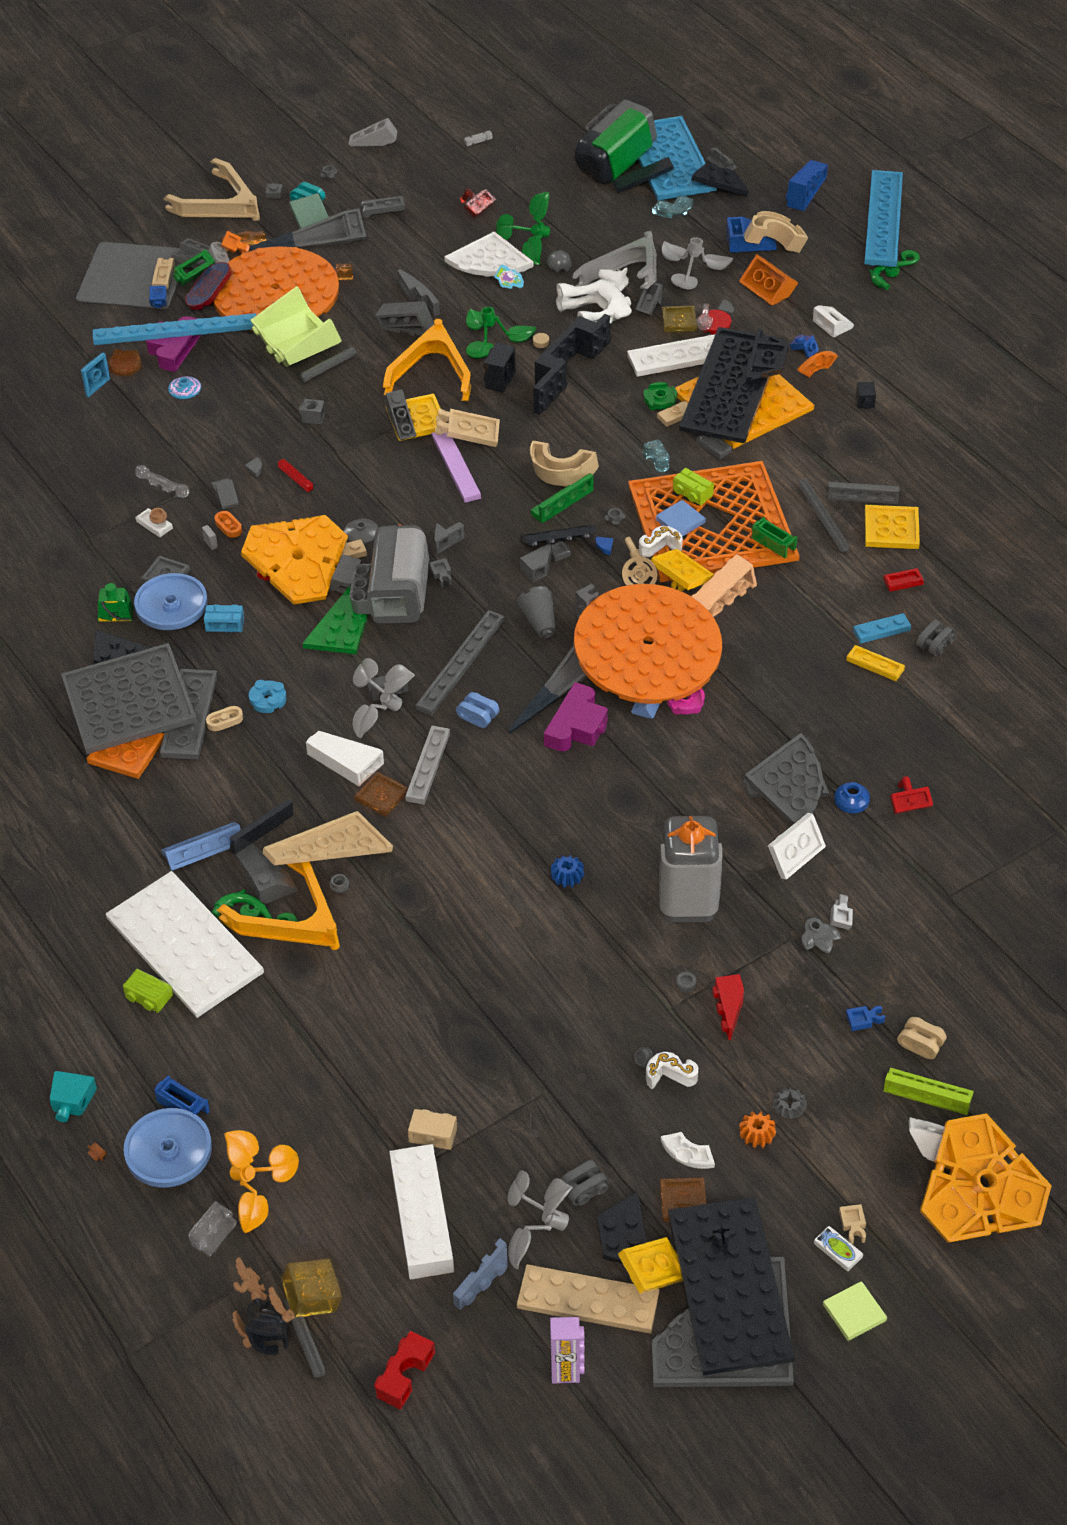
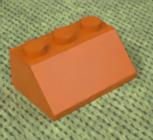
M757 254L739 280L740 283L772 306L789 297L798 284L797 281Z

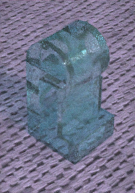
M658 439L644 443L643 456L645 459L651 458L657 471H667L669 469L670 456L661 441Z

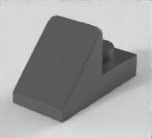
M654 282L648 289H644L635 310L652 316L656 304L661 305L663 285Z
M226 478L212 482V488L222 509L239 505L231 479Z
M458 522L446 530L436 523L434 537L436 554L465 538L464 525Z

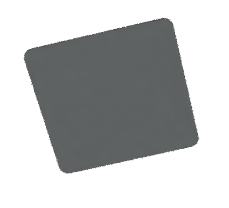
M113 242L100 243L86 272L76 300L78 302L154 309L168 308L178 285L173 277L174 268L169 289H166L167 306L161 308L150 306V286H152L157 259L169 260L171 254L179 248ZM175 261V267L182 264Z

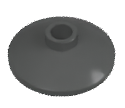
M356 519L345 526L344 532L348 535L347 540L349 542L361 539L363 544L374 541L375 532L379 527L372 520Z

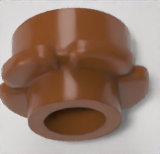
M96 1142L91 1146L88 1145L90 1150L87 1153L96 1162L99 1159L103 1161L107 1153Z

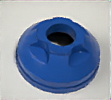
M849 782L837 788L834 801L836 806L844 812L859 813L868 807L870 795L868 790L861 784ZM854 788L858 790V793L850 794L847 790Z

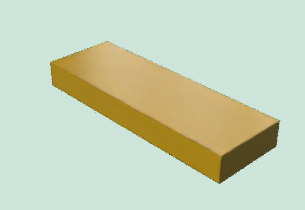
M854 645L846 658V661L894 681L898 680L905 669V665L857 645Z

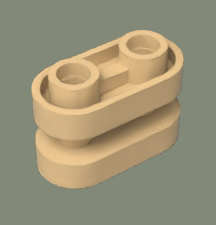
M911 1017L905 1024V1029L900 1032L897 1040L902 1047L927 1059H934L939 1052V1047L943 1045L947 1037L942 1028L929 1024L919 1017Z

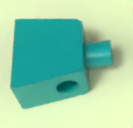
M60 1071L54 1072L50 1103L52 1110L57 1112L56 1120L67 1122L70 1114L80 1116L84 1113L97 1090L94 1077Z

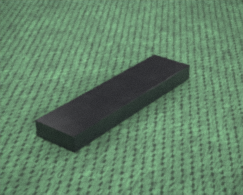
M666 157L614 179L612 182L617 193H620L674 170V166L670 158Z
M286 799L230 837V852L234 855L292 817L293 802Z

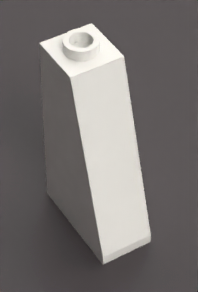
M318 731L306 741L307 755L357 786H360L384 764L382 750Z

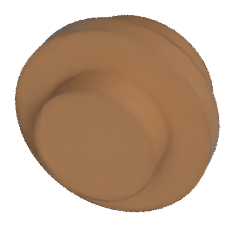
M154 508L149 518L152 523L161 524L166 521L167 514L162 508Z

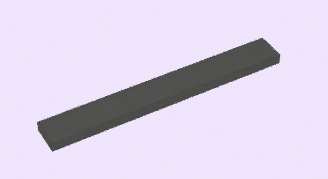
M490 610L486 612L415 705L417 711L433 716L504 622L503 615Z

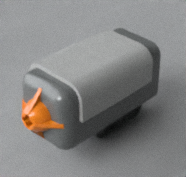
M390 525L381 526L376 530L371 564H358L353 569L350 600L354 613L371 614L376 623H413L420 619V613L423 612L425 603L429 553L426 536L419 526Z
M672 816L664 823L663 844H661L659 906L663 912L664 919L668 922H709L713 920L715 913L719 909L723 857L722 843H718L717 823L710 816Z

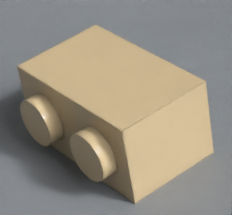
M414 1109L408 1129L409 1142L421 1145L433 1144V1147L451 1150L457 1131L456 1116L447 1113H434L426 1109Z

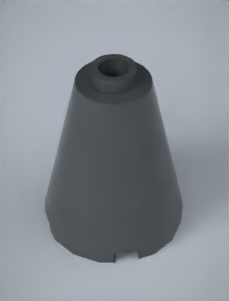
M533 587L529 589V593L525 594L523 592L518 597L517 604L537 635L548 639L556 631L553 595L547 587Z

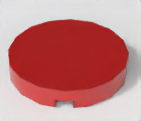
M708 310L701 314L699 318L700 328L706 333L707 331L710 332L712 335L716 334L718 327H731V316L722 310Z

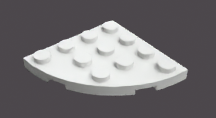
M495 232L445 256V262L450 266L467 273L486 277L495 276L502 264L518 273L533 267L532 260Z

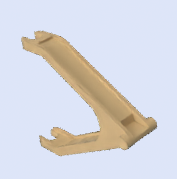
M217 158L210 161V163L216 164L219 169L213 168L212 174L228 180L238 194L237 196L230 199H181L168 194L163 199L172 204V206H165L166 210L181 217H252L254 221L260 219L257 197L251 193L230 163Z

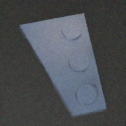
M501 1238L495 1243L497 1249L492 1255L486 1254L483 1257L479 1270L471 1272L453 1293L454 1305L459 1310L465 1305H470L481 1290H486L497 1275L501 1276L506 1271L508 1266L507 1243Z

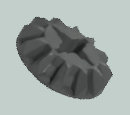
M789 1087L785 1090L781 1088L778 1093H775L772 1105L778 1115L792 1119L801 1116L805 1112L807 1102L805 1095H802L799 1089L792 1090ZM789 1098H791L793 1102L791 1108H789V1105L787 1103V1100Z

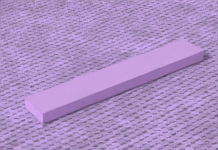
M433 432L432 438L464 502L481 499V493L453 438L447 437V433L438 435Z

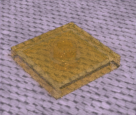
M694 305L662 307L664 332L697 331Z

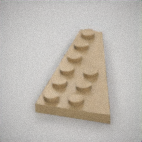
M356 811L263 848V854L273 865L392 852L393 845Z

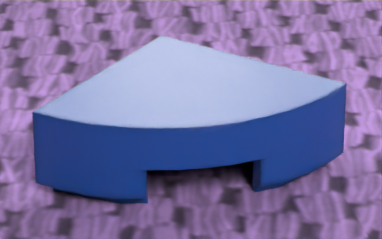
M596 537V546L604 554L611 555L613 538Z

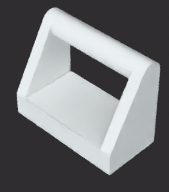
M819 305L814 308L813 321L833 338L852 329L854 326L852 322L833 307Z

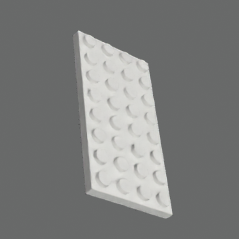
M172 871L106 913L110 923L164 982L171 985L172 991L196 1018L264 973L263 967Z

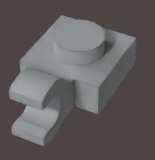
M840 894L839 900H835V904L831 907L830 925L847 930L852 927L853 909L847 908L848 896Z

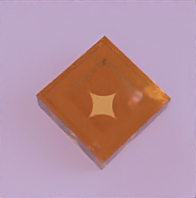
M352 263L336 264L338 280H353Z

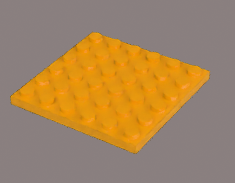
M781 375L770 376L745 443L813 411L814 404ZM698 377L675 387L677 398L681 402L686 401L689 403ZM724 440V441H725L728 445H730L733 449L736 448V447H738V446H740V445H742V444H744V443H739V442Z

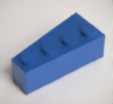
M810 160L789 180L786 194L787 207L805 211L827 178L828 164Z

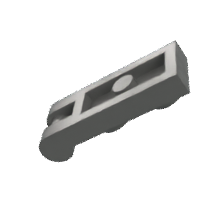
M402 196L367 200L360 203L362 215L365 218L370 217L372 214L405 210Z

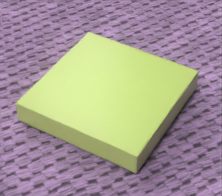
M862 1281L823 1301V1306L848 1341L887 1320V1316Z

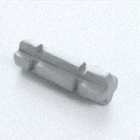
M486 131L484 134L482 132L472 135L471 138L470 136L465 137L464 143L466 146L473 145L472 143L477 144L491 140L493 136L491 131Z

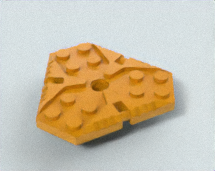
M326 515L301 518L299 520L294 519L292 522L287 523L286 521L252 525L242 548L241 556L262 576L266 577L268 575L270 583L292 604L326 600L331 585V578L336 570L335 566L338 565L348 535Z
M988 1114L948 1120L944 1126L934 1163H936L935 1170L931 1171L920 1212L947 1243L991 1235V1232H997L998 1234L1035 1227L1042 1223L1051 1185L1023 1153L1017 1154L1014 1150L1016 1145ZM1006 1155L1012 1160L1009 1164L1003 1159ZM944 1167L951 1169L949 1175L943 1173ZM981 1176L988 1180L989 1185L987 1188L981 1184ZM992 1215L993 1223H988L987 1216Z

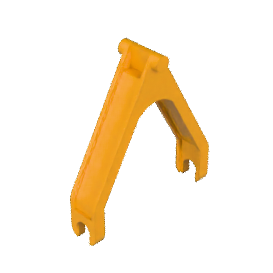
M436 319L434 325L386 369L383 388H385L384 396H386V393L393 391L394 383L424 355L429 353L443 354L449 359L462 382V401H469L471 392L470 371L444 328L441 319Z
M309 861L287 864L290 868L304 876L317 908L313 916L307 920L294 922L243 916L225 904L217 909L222 914L219 920L239 935L330 946L332 950H337L340 947L336 923L332 918Z

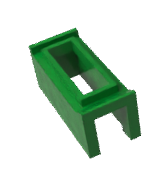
M204 249L201 253L175 267L173 277L177 283L184 286L201 276L204 270L214 264L215 261L208 251ZM204 259V264L187 274L184 272L188 267Z
M765 517L756 521L752 526V539L781 557H787L788 547L793 551L796 550L797 536H792L767 521Z

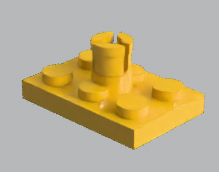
M678 549L651 558L656 568L673 580L671 588L676 589L677 585H679V591L703 585L714 577L713 573Z
M667 1237L623 1249L618 1253L639 1294L682 1281L677 1254Z

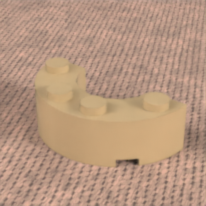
M761 211L756 216L754 215L744 233V239L748 243L759 244L763 236L779 241L786 250L799 253L808 237L799 225L795 227L790 223L791 219L771 211Z
M532 441L530 446L534 471L541 480L548 484L566 487L589 473L593 475L599 467L596 452L580 449L575 455L563 459L551 456L548 443Z

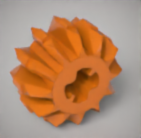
M752 1111L750 1116L744 1115L739 1129L740 1137L745 1139L746 1145L752 1143L753 1148L757 1145L764 1148L765 1143L771 1144L772 1139L776 1135L775 1122L770 1120L769 1114L763 1116V1113L760 1111L756 1115Z

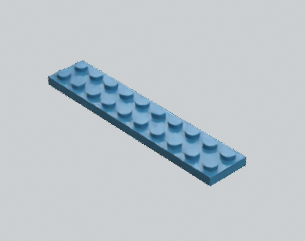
M872 170L864 264L886 267L897 266L903 172Z

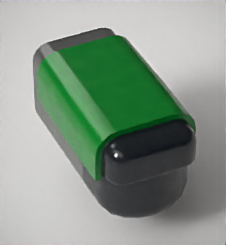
M626 99L622 100L618 105L610 104L606 106L586 125L587 133L578 141L575 148V162L583 172L593 175L594 180L601 184H607L619 178L651 148L652 142L657 138L652 112L648 108Z

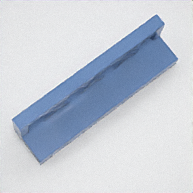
M233 822L161 849L168 861L170 870H175L230 849V837L240 831L241 828L239 824Z

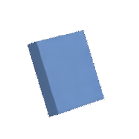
M683 500L656 515V521L663 526H669L678 530L682 537L706 522L704 516Z

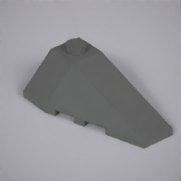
M253 843L235 854L256 897L264 905L298 892V888L291 875L279 865H273Z

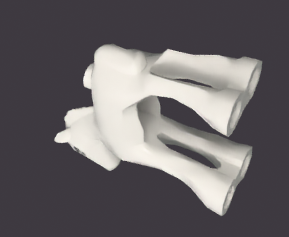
M624 268L622 271L619 269H601L598 273L601 280L586 286L577 287L566 283L557 284L558 297L556 305L558 310L563 312L587 304L598 303L604 311L596 313L579 311L578 316L597 322L596 320L607 314L610 315V323L629 316L632 311L630 308V298L624 297L620 292L629 283L626 276L627 268ZM588 294L587 296L580 297V298H570V297H574V296H580V295Z

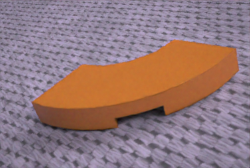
M832 351L819 352L808 358L797 370L807 377H811L819 369H829L838 355Z

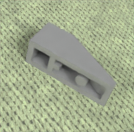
M386 118L350 135L349 145L385 146L392 144L397 138V130L389 118Z

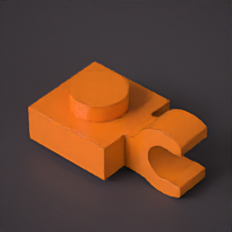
M227 231L221 247L233 253L236 250H239L241 253H248L250 248L249 245L240 242L242 237Z

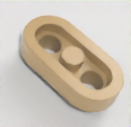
M230 706L209 714L206 717L207 728L211 731H220L239 724L243 720L242 710L237 706Z

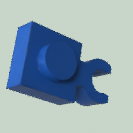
M867 1006L846 1010V1017L851 1031L872 1028V1022L877 1024L885 1022V1015H876L882 1013V1006H875L870 1011H868Z

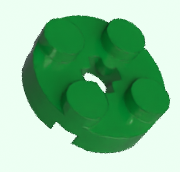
M664 382L652 383L647 390H644V402L650 410L670 408L677 401L676 388L673 386L671 388L667 386L668 383Z

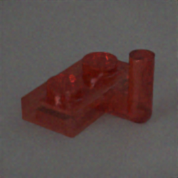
M469 188L465 189L460 198L462 203H465L468 197L471 198L464 208L474 218L496 200L486 189L476 195Z

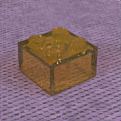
M331 1259L287 1263L281 1279L290 1310L293 1311L295 1317L336 1312L342 1295Z

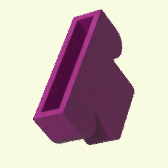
M185 316L180 318L178 321L194 320L197 318ZM202 334L146 340L148 354L157 356L158 366L161 369L176 372Z
M576 682L573 684L544 732V746L557 751H567L572 746V740L589 746L595 745L600 734H604L606 730L608 709L595 704V691L593 688Z

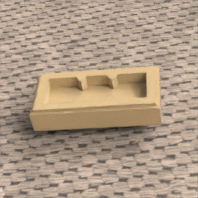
M683 401L657 413V418L666 427L679 422L683 418L688 403Z

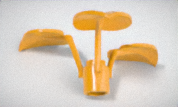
M229 1131L224 1133L227 1143L228 1159L232 1164L230 1176L234 1181H240L241 1186H245L252 1192H245L241 1196L238 1205L241 1228L244 1233H248L266 1220L269 1209L266 1198L261 1195L257 1196V1191L247 1182L255 1177V1172L271 1170L274 1181H288L297 1171L299 1157L297 1152L290 1146L278 1145L270 1152V1167L254 1168L250 1163L253 1162L252 1157L259 1150L256 1137L247 1131Z

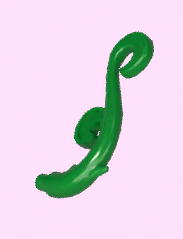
M906 250L901 253L902 261H897L896 267L878 265L874 270L869 269L871 281L878 288L888 290L890 285L885 282L883 277L879 276L880 273L885 271L886 276L896 277L900 272L899 267L919 262V254L913 250ZM907 257L913 258L912 260L906 261Z
M246 890L221 897L214 904L215 908L211 912L217 918L220 914L217 909L223 904L233 907L235 903H247L241 907L240 915L259 917L262 914L264 918L273 919L266 906L256 897L246 894ZM282 913L276 917L277 920L298 922L296 916L292 913Z

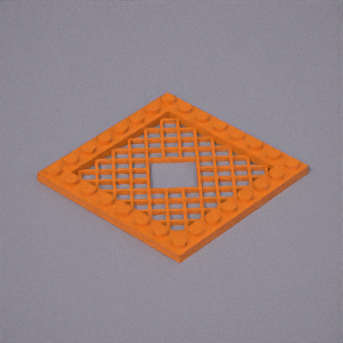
M763 461L692 471L714 483L715 489L713 490L712 497L720 499L717 503L710 501L712 498L710 497L700 506L682 499L684 497L682 494L678 497L672 494L674 492L673 479L677 474L628 481V487L644 535H647V537H651L652 531L661 526L656 521L657 512L661 513L664 511L659 509L661 505L671 507L683 500L692 508H695L697 512H700L708 504L734 515V518L720 534L699 526L686 534L685 540L682 539V548L686 545L692 549L689 552L682 549L681 552L713 574L721 570L727 561L736 554L751 563L753 568L799 561L797 548L793 551L788 547L787 557L783 558L751 539L752 529L746 526L749 522L754 524L756 520L752 518L757 515L761 518L765 517L767 521L791 534ZM741 481H746L749 484L747 486H743L739 483ZM728 483L732 486L728 489L723 487V484ZM735 487L742 489L740 494L733 491ZM718 490L726 492L723 496L716 494ZM746 491L754 494L751 498L744 496ZM656 494L665 495L662 499L655 497ZM731 494L733 496H736V498L733 501L728 499L727 496ZM669 497L675 501L671 504L665 500ZM739 499L747 501L745 505H742L737 502L739 501ZM724 501L730 505L726 508L720 504ZM752 503L758 507L753 510L748 506ZM733 506L740 508V511L737 513L731 509ZM744 511L752 513L749 517L742 515ZM738 518L745 520L743 524L737 523L735 521ZM734 525L739 529L735 532L729 528ZM698 530L705 533L702 537L695 535ZM742 530L750 532L747 537L739 533ZM726 532L733 535L730 539L723 537ZM708 535H710V536H712V537H715V539H714L713 542H711V541H709V540H707V539H705V538H706ZM691 537L698 540L696 544H692L688 541L691 539ZM736 537H738V538H740V539H743V541H742L741 544H739V543H737V542H735V541H733V540H734ZM719 540L726 542L724 546H720L716 543ZM703 542L709 546L707 549L699 547V545ZM747 542L754 544L752 548H748L744 545ZM731 544L737 548L735 551L727 549V547ZM664 546L652 557L670 551L669 546ZM712 547L719 549L720 551L717 554H715L710 550L712 549ZM695 550H698V551L702 552V554L700 555V557H699V556H696V555H694V554H692V553H693ZM657 569L660 582L672 581L669 576Z

